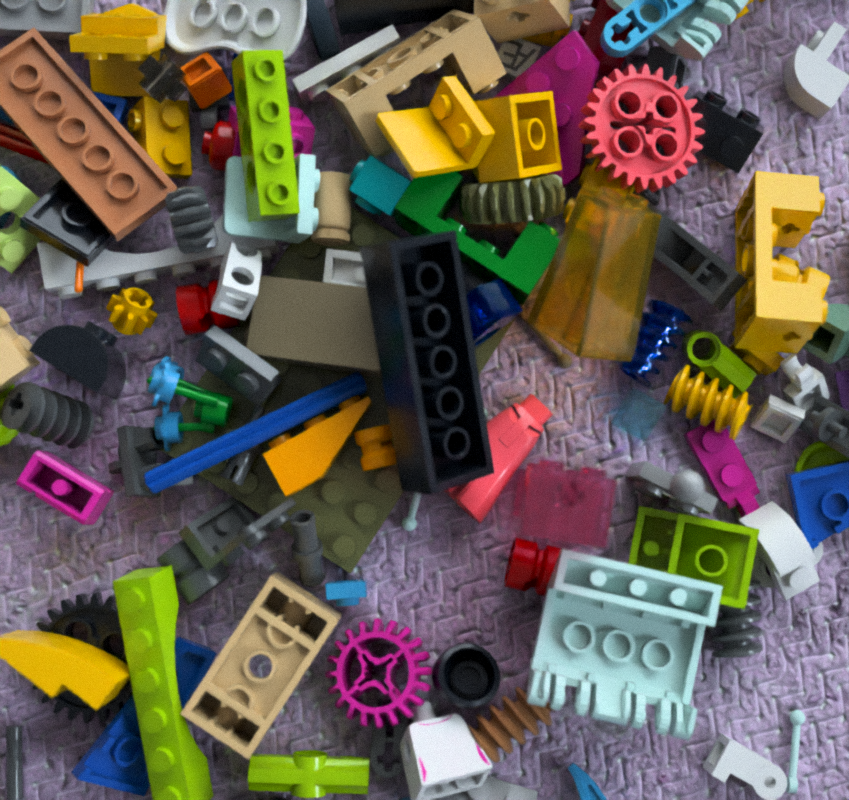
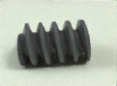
M23 382L15 386L7 395L1 409V421L7 429H16L20 433H28L32 437L42 438L44 441L54 442L59 446L67 445L69 449H76L82 446L93 430L94 418L88 404L69 396H64L59 392L51 391L45 387H39L32 382Z
M750 579L745 609L719 604L718 612L722 613V617L716 619L715 627L721 628L723 633L712 636L711 641L722 644L723 649L712 652V656L743 658L750 657L763 650L761 643L751 640L762 635V629L750 624L762 618L761 612L750 608L761 603L760 596L749 592L761 587L759 580Z

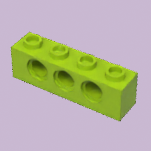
M242 50L231 62L248 222L287 220L300 214L283 50Z

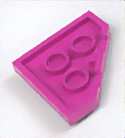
M574 30L493 97L553 91L562 170L548 174H556L562 177L563 187H567L581 176L586 159L584 158L585 144H582L580 140L589 134V131L578 127L582 120L588 118V116L581 112V108L587 102H590L586 96L594 89L600 64L578 31Z

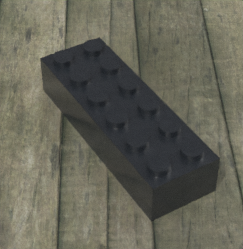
M456 230L427 233L360 246L401 491L433 495L493 474L494 466Z

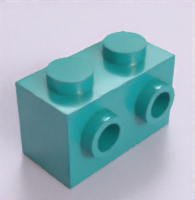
M370 155L367 161L361 159L353 169L349 178L353 183L349 190L358 195L354 202L369 212L378 215L385 212L389 216L395 217L394 207L412 181Z

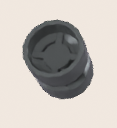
M184 540L171 547L157 559L161 567L172 566L174 578L179 580L176 589L187 605L192 604L230 576L221 562L207 571Z

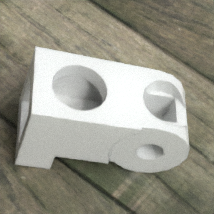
M234 241L229 242L221 263L219 281L212 300L211 311L243 321L246 320L258 296L262 268L261 250L248 248Z
M720 733L702 766L710 775L724 783L731 773L745 781L750 789L766 800H775L781 797L787 787V777L778 766Z

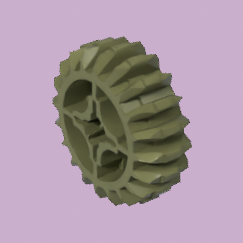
M546 173L520 179L480 183L476 180L465 183L460 187V210L462 211L464 221L470 224L487 225L527 222L529 220H540L541 218L557 216L565 210V187H563L562 177L556 174Z

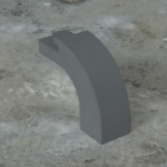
M640 194L635 197L623 212L616 226L632 241L680 276L720 311L723 310L747 281L732 266Z

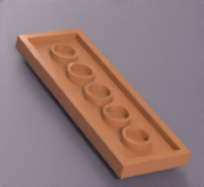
M34 27L0 50V108L117 242L167 206L165 202L167 193L176 191L178 187Z

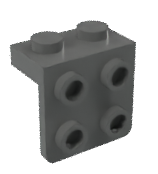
M231 497L186 525L178 533L207 571L220 562L225 567H228L245 554L242 547L246 546L251 551L269 537L265 531L267 528L274 532L290 520L287 512L296 505V502L291 497L256 521L242 502Z

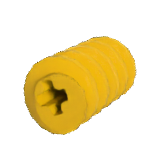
M686 364L674 378L663 406L671 399V408L675 413L680 412L687 406L686 418L690 420L701 412L700 424L705 427L716 419L715 432L721 433L730 426L729 438L735 440L752 408V405L747 404L748 392L744 391L735 399L733 398V385L729 384L720 392L718 391V378L715 377L708 385H705V372L700 371L692 379L689 377L690 365Z

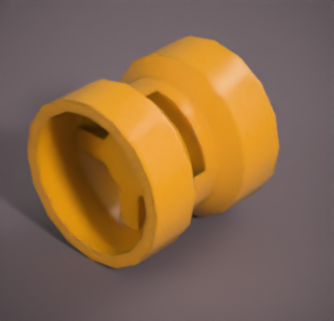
M390 424L354 432L356 445L361 447L363 453L360 459L363 472L397 464L395 450L391 441Z

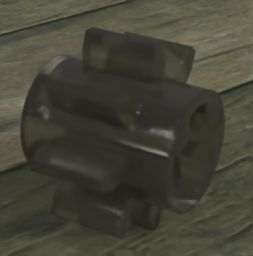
M165 54L158 61L149 55L138 68L144 74L139 85L159 103H162L166 97L176 102L187 90L181 83L187 74Z

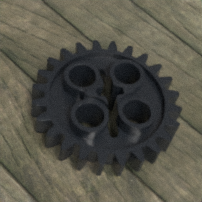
M96 592L92 594L89 603L84 593L76 595V606L69 598L62 600L61 608L63 613L56 608L49 609L47 613L52 622L42 620L36 624L43 632L60 634L76 639L73 634V627L76 622H81L88 630V638L85 643L102 649L128 665L126 652L117 654L110 647V638L113 634L122 636L115 595L109 596L105 603H103L101 592ZM131 679L116 698L97 710L70 689L54 697L46 693L41 702L45 703L51 699L56 700L53 711L55 714L64 708H69L68 720L70 721L82 712L84 723L88 724L93 720L95 712H97L100 721L105 722L109 719L110 709L117 715L124 706L123 702L126 703L133 695ZM35 684L32 686L33 690L40 689Z

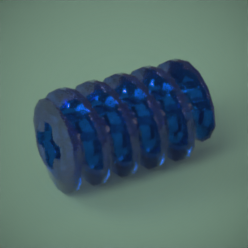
M654 299L647 303L649 313L643 312L638 316V321L641 325H634L630 328V334L633 339L625 338L622 340L621 346L625 352L616 351L613 354V359L622 372L648 388H651L652 384L645 375L647 373L655 375L661 373L654 364L655 360L666 363L669 361V358L662 349L666 347L676 350L678 347L670 338L672 334L680 337L686 335V332L679 325L680 322L693 324V320L681 309L670 303Z

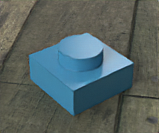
M367 579L328 581L325 584L326 600L336 599V606L360 604L359 598L366 597L368 594Z

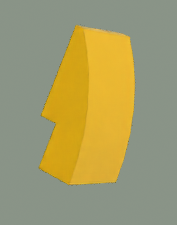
M16 630L0 635V657L51 697L70 689L97 710L116 698L130 680L127 664L102 649L81 640L60 634L31 630Z

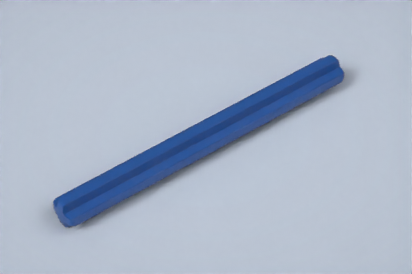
M359 372L350 374L144 474L145 483L152 493H158L316 417L351 397L365 393L367 391L366 382Z

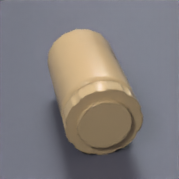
M333 171L320 172L319 189L314 193V208L318 209L319 220L316 231H313L311 235V242L325 246H341L350 243V234L348 232L351 221L352 191L349 188L352 185V181L349 179V174Z

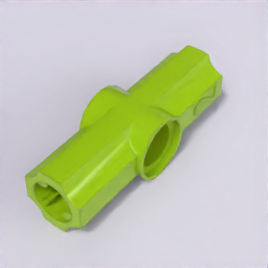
M317 750L295 751L292 755L253 753L250 757L248 768V791L291 792V795L300 798H318L325 796L326 793L368 794L370 757L328 756V753Z

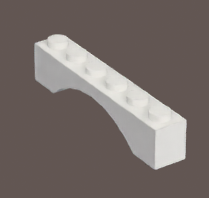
M222 214L214 223L218 237L217 244L212 248L206 249L207 251L184 254L179 250L178 246L159 252L139 254L113 252L104 249L88 267L84 265L83 290L97 288L99 292L119 289L120 283L135 280V284H149L158 281L159 275L173 273V277H185L195 274L196 268L211 266L212 270H220L230 241L237 242L248 248L261 250V262L270 260L272 258L271 254L279 253L278 241L225 234L223 231ZM46 242L37 243L45 290L58 295L60 299L81 296L82 292L76 293L74 290L76 260Z

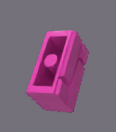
M36 450L16 482V485L30 493H35L36 497L82 525H94L115 492L53 453Z

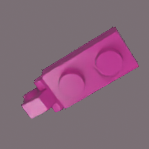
M714 419L706 427L699 425L683 434L720 502H724L728 509L736 506L741 517L760 508L754 497L760 493L756 485L757 482L734 440L729 438L727 428L721 433L715 432L716 419Z

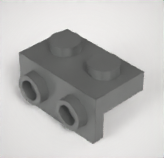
M216 325L205 334L196 362L260 407L281 382V377L278 376L279 371Z

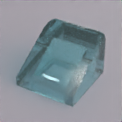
M631 388L624 397L611 424L645 442L667 406L643 392Z

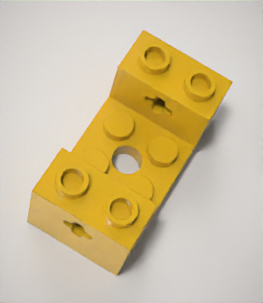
M755 171L735 208V270L747 279L735 294V348L797 354L805 343L812 339L818 327L826 321L828 306L827 302L822 300V285L776 281L778 261L772 259V247L796 248L803 236L809 234L815 218L822 215L825 196L824 193L819 192L818 176Z

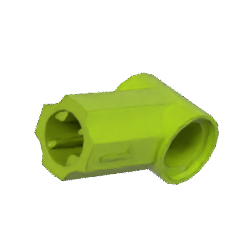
M692 330L682 340L681 349L686 359L705 372L710 379L718 378L719 387L723 390L729 384L733 385V398L743 393L752 384L757 375L729 350L716 335L706 330ZM699 338H707L710 342V351L706 356L696 358L692 351L693 344Z

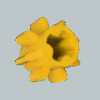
M122 288L119 295L112 294L106 309L111 312L108 321L122 334L134 335L138 333L142 335L145 327H152L158 315L152 311L155 302L152 301L151 296L146 291L140 288Z

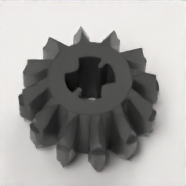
M185 186L167 193L165 202L179 250L184 254H196L216 246L218 241L217 232L204 189L200 186Z

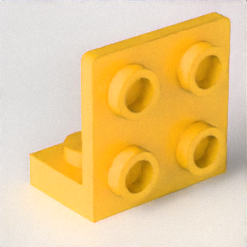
M456 76L442 77L428 107L379 113L375 120L409 174L414 178L477 168L496 134Z

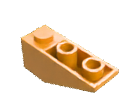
M358 395L340 403L338 405L340 412L326 419L324 413L303 424L306 431L293 438L289 433H286L268 443L271 450L265 452L263 456L285 497H289L325 477L372 406L369 396L362 400Z

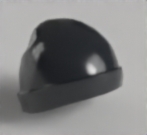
M457 643L449 646L440 655L432 668V681L437 692L446 701L461 708L478 709L487 705L493 700L500 686V670L496 660L487 650L475 644Z

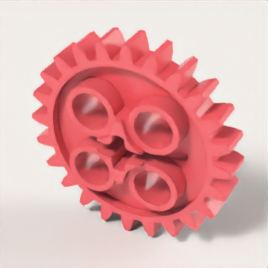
M629 64L622 72L617 68L608 75V78L604 76L596 84L597 89L594 88L587 94L586 97L590 102H587L581 108V112L588 116V118L582 120L578 127L588 130L589 134L584 136L580 142L592 145L593 149L588 152L586 158L598 157L600 162L597 164L595 171L599 172L607 168L609 170L607 176L608 183L619 177L621 178L620 185L622 190L630 187L634 182L636 193L647 189V186L651 193L662 188V185L667 188L676 183V179L679 180L688 174L687 168L697 163V159L692 154L702 150L703 146L694 139L705 134V130L695 127V122L703 118V114L692 113L691 108L698 101L697 99L686 101L684 95L689 88L687 85L680 89L674 87L677 79L675 74L666 81L663 79V68L661 67L650 75L648 64L642 65L637 72L634 66ZM618 101L623 102L627 106L629 114L624 113L620 109ZM656 105L662 108L665 118L658 114ZM610 124L621 129H613ZM663 128L672 129L673 132L669 130H663ZM618 139L626 143L628 153L621 150ZM655 143L662 146L665 156L658 153Z

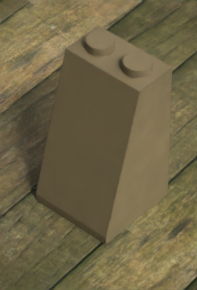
M260 275L258 296L252 306L250 324L246 327L244 333V344L247 349L263 360L348 374L359 372L362 376L382 379L366 287Z

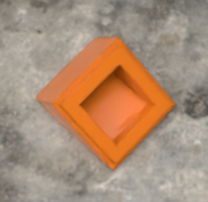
M208 51L175 71L201 109H205L232 91V86L226 75Z

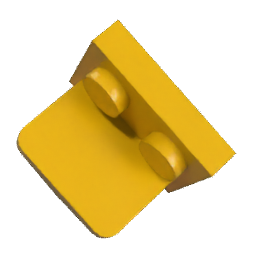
M130 3L104 13H90L80 16L82 32L69 36L70 52H84V59L89 60L92 91L110 96L150 97L154 95L158 89L160 50L165 46L167 15H158L141 5Z

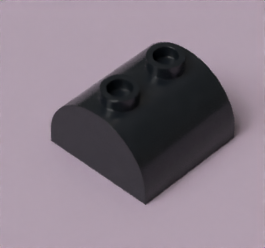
M89 320L84 328L76 325H61L51 328L40 335L29 350L98 394L117 399L125 384V361L115 346L118 337Z

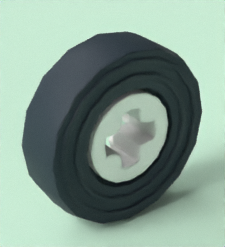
M306 0V23L318 56L323 62L340 53L339 44L324 0Z

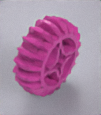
M379 618L374 619L372 631L366 622H359V636L353 630L347 629L345 636L349 643L345 644L338 640L334 643L336 649L341 651L340 657L335 655L328 656L327 660L330 663L337 664L336 671L329 670L325 673L326 678L337 679V684L330 686L328 693L342 694L334 704L336 708L341 709L350 704L346 712L347 719L353 720L361 712L359 719L361 726L367 727L374 716L375 727L384 728L386 715L392 726H397L400 724L398 711H401L406 718L414 716L413 710L408 705L410 701L418 706H423L425 703L423 698L416 695L418 689L422 691L431 690V685L420 682L421 675L430 676L433 674L432 668L420 667V663L427 661L430 658V654L426 651L416 654L415 651L423 644L422 639L417 637L407 642L412 630L405 626L397 635L398 622L390 620L385 631L383 621ZM388 640L395 643L400 649L394 654L389 653L385 657L379 658L366 645L374 641ZM358 654L357 658L361 663L362 671L357 680L354 681V686H352L350 670L352 662ZM407 659L409 678L403 693H401V688L396 681V674ZM373 663L382 667L386 666L387 672L383 673L386 675L385 683L372 679L371 674L375 673L372 671ZM378 688L384 695H388L392 703L382 707H373L363 702L359 697Z

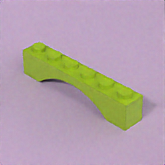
M172 566L136 569L112 582L153 800H210L214 795L207 758L193 739L185 717L180 714L182 706L175 670V632L179 601Z

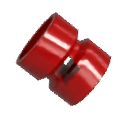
M219 279L210 280L207 287H202L198 282L176 287L177 308L185 335L208 332L211 325H216L221 330L240 327V319L211 311L212 300L216 293Z
M515 537L506 567L504 587L525 592L530 587H533L537 595L545 596L547 585L561 548L547 545L541 550L537 542Z

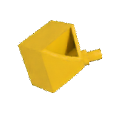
M553 91L473 101L496 133L477 168H472L474 175L480 183L520 179L562 170Z

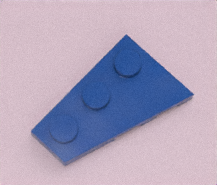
M849 460L785 474L796 525L805 536L812 550L819 546L818 543L834 533L839 534L849 527Z

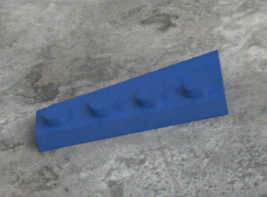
M178 637L175 640V670L178 693L183 710L207 674L217 653L208 646ZM134 695L129 698L71 773L77 780L145 796L150 782Z

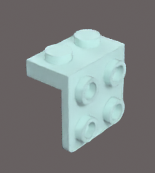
M300 153L294 159L300 214L287 220L248 222L242 157H230L225 165L224 233L229 236L290 243H301L311 236L313 231H316L319 220L318 209L314 208V193L318 191L320 185V171L315 169L316 156Z

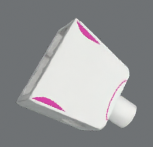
M425 702L423 706L415 705L412 707L414 716L411 718L414 723L407 727L400 742V751L411 800H432L481 787L493 766L463 718L458 714L437 718L430 702Z

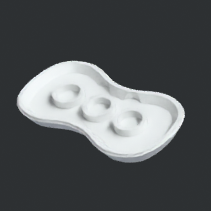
M167 0L164 15H167L165 41L172 50L183 55H193L213 49H225L233 51L238 55L242 50H283V58L285 60L295 52L303 36L307 18V1Z

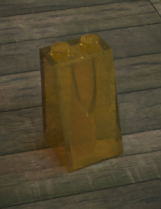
M602 186L598 192L581 189L527 319L529 323L577 357L631 362L634 356L661 220L660 214L647 208L649 201L638 195L627 193L625 198H623V195L619 192Z

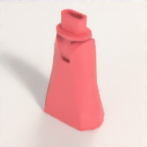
M529 394L520 405L515 402L512 407L506 408L487 422L494 473L444 490L479 524L485 519L514 473L534 448L541 436L540 434L544 431L542 425L552 416L550 410L533 394Z

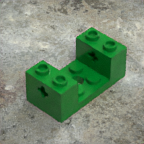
M459 171L414 178L394 207L395 225L412 236L456 230L461 263H468L471 266L470 270L493 286H496L498 292L518 305L523 306L563 244V241L557 238L559 233L544 222H539L537 225L530 220L503 260L498 256L500 251L489 242L480 239L477 243L465 235L467 230L460 223L451 218H447L444 221L460 196L463 176L458 174Z

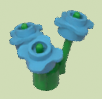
M165 356L161 362L154 366L150 377L147 379L149 384L147 392L154 394L152 406L156 407L158 400L168 403L163 404L162 416H156L153 426L156 439L163 440L165 451H171V443H182L184 432L202 431L214 434L216 426L225 428L230 417L233 398L230 396L209 391L183 380V367L178 366V363L175 361L171 362V357ZM178 394L196 400L194 417L201 418V422L184 423L181 412H170L169 404L173 395Z

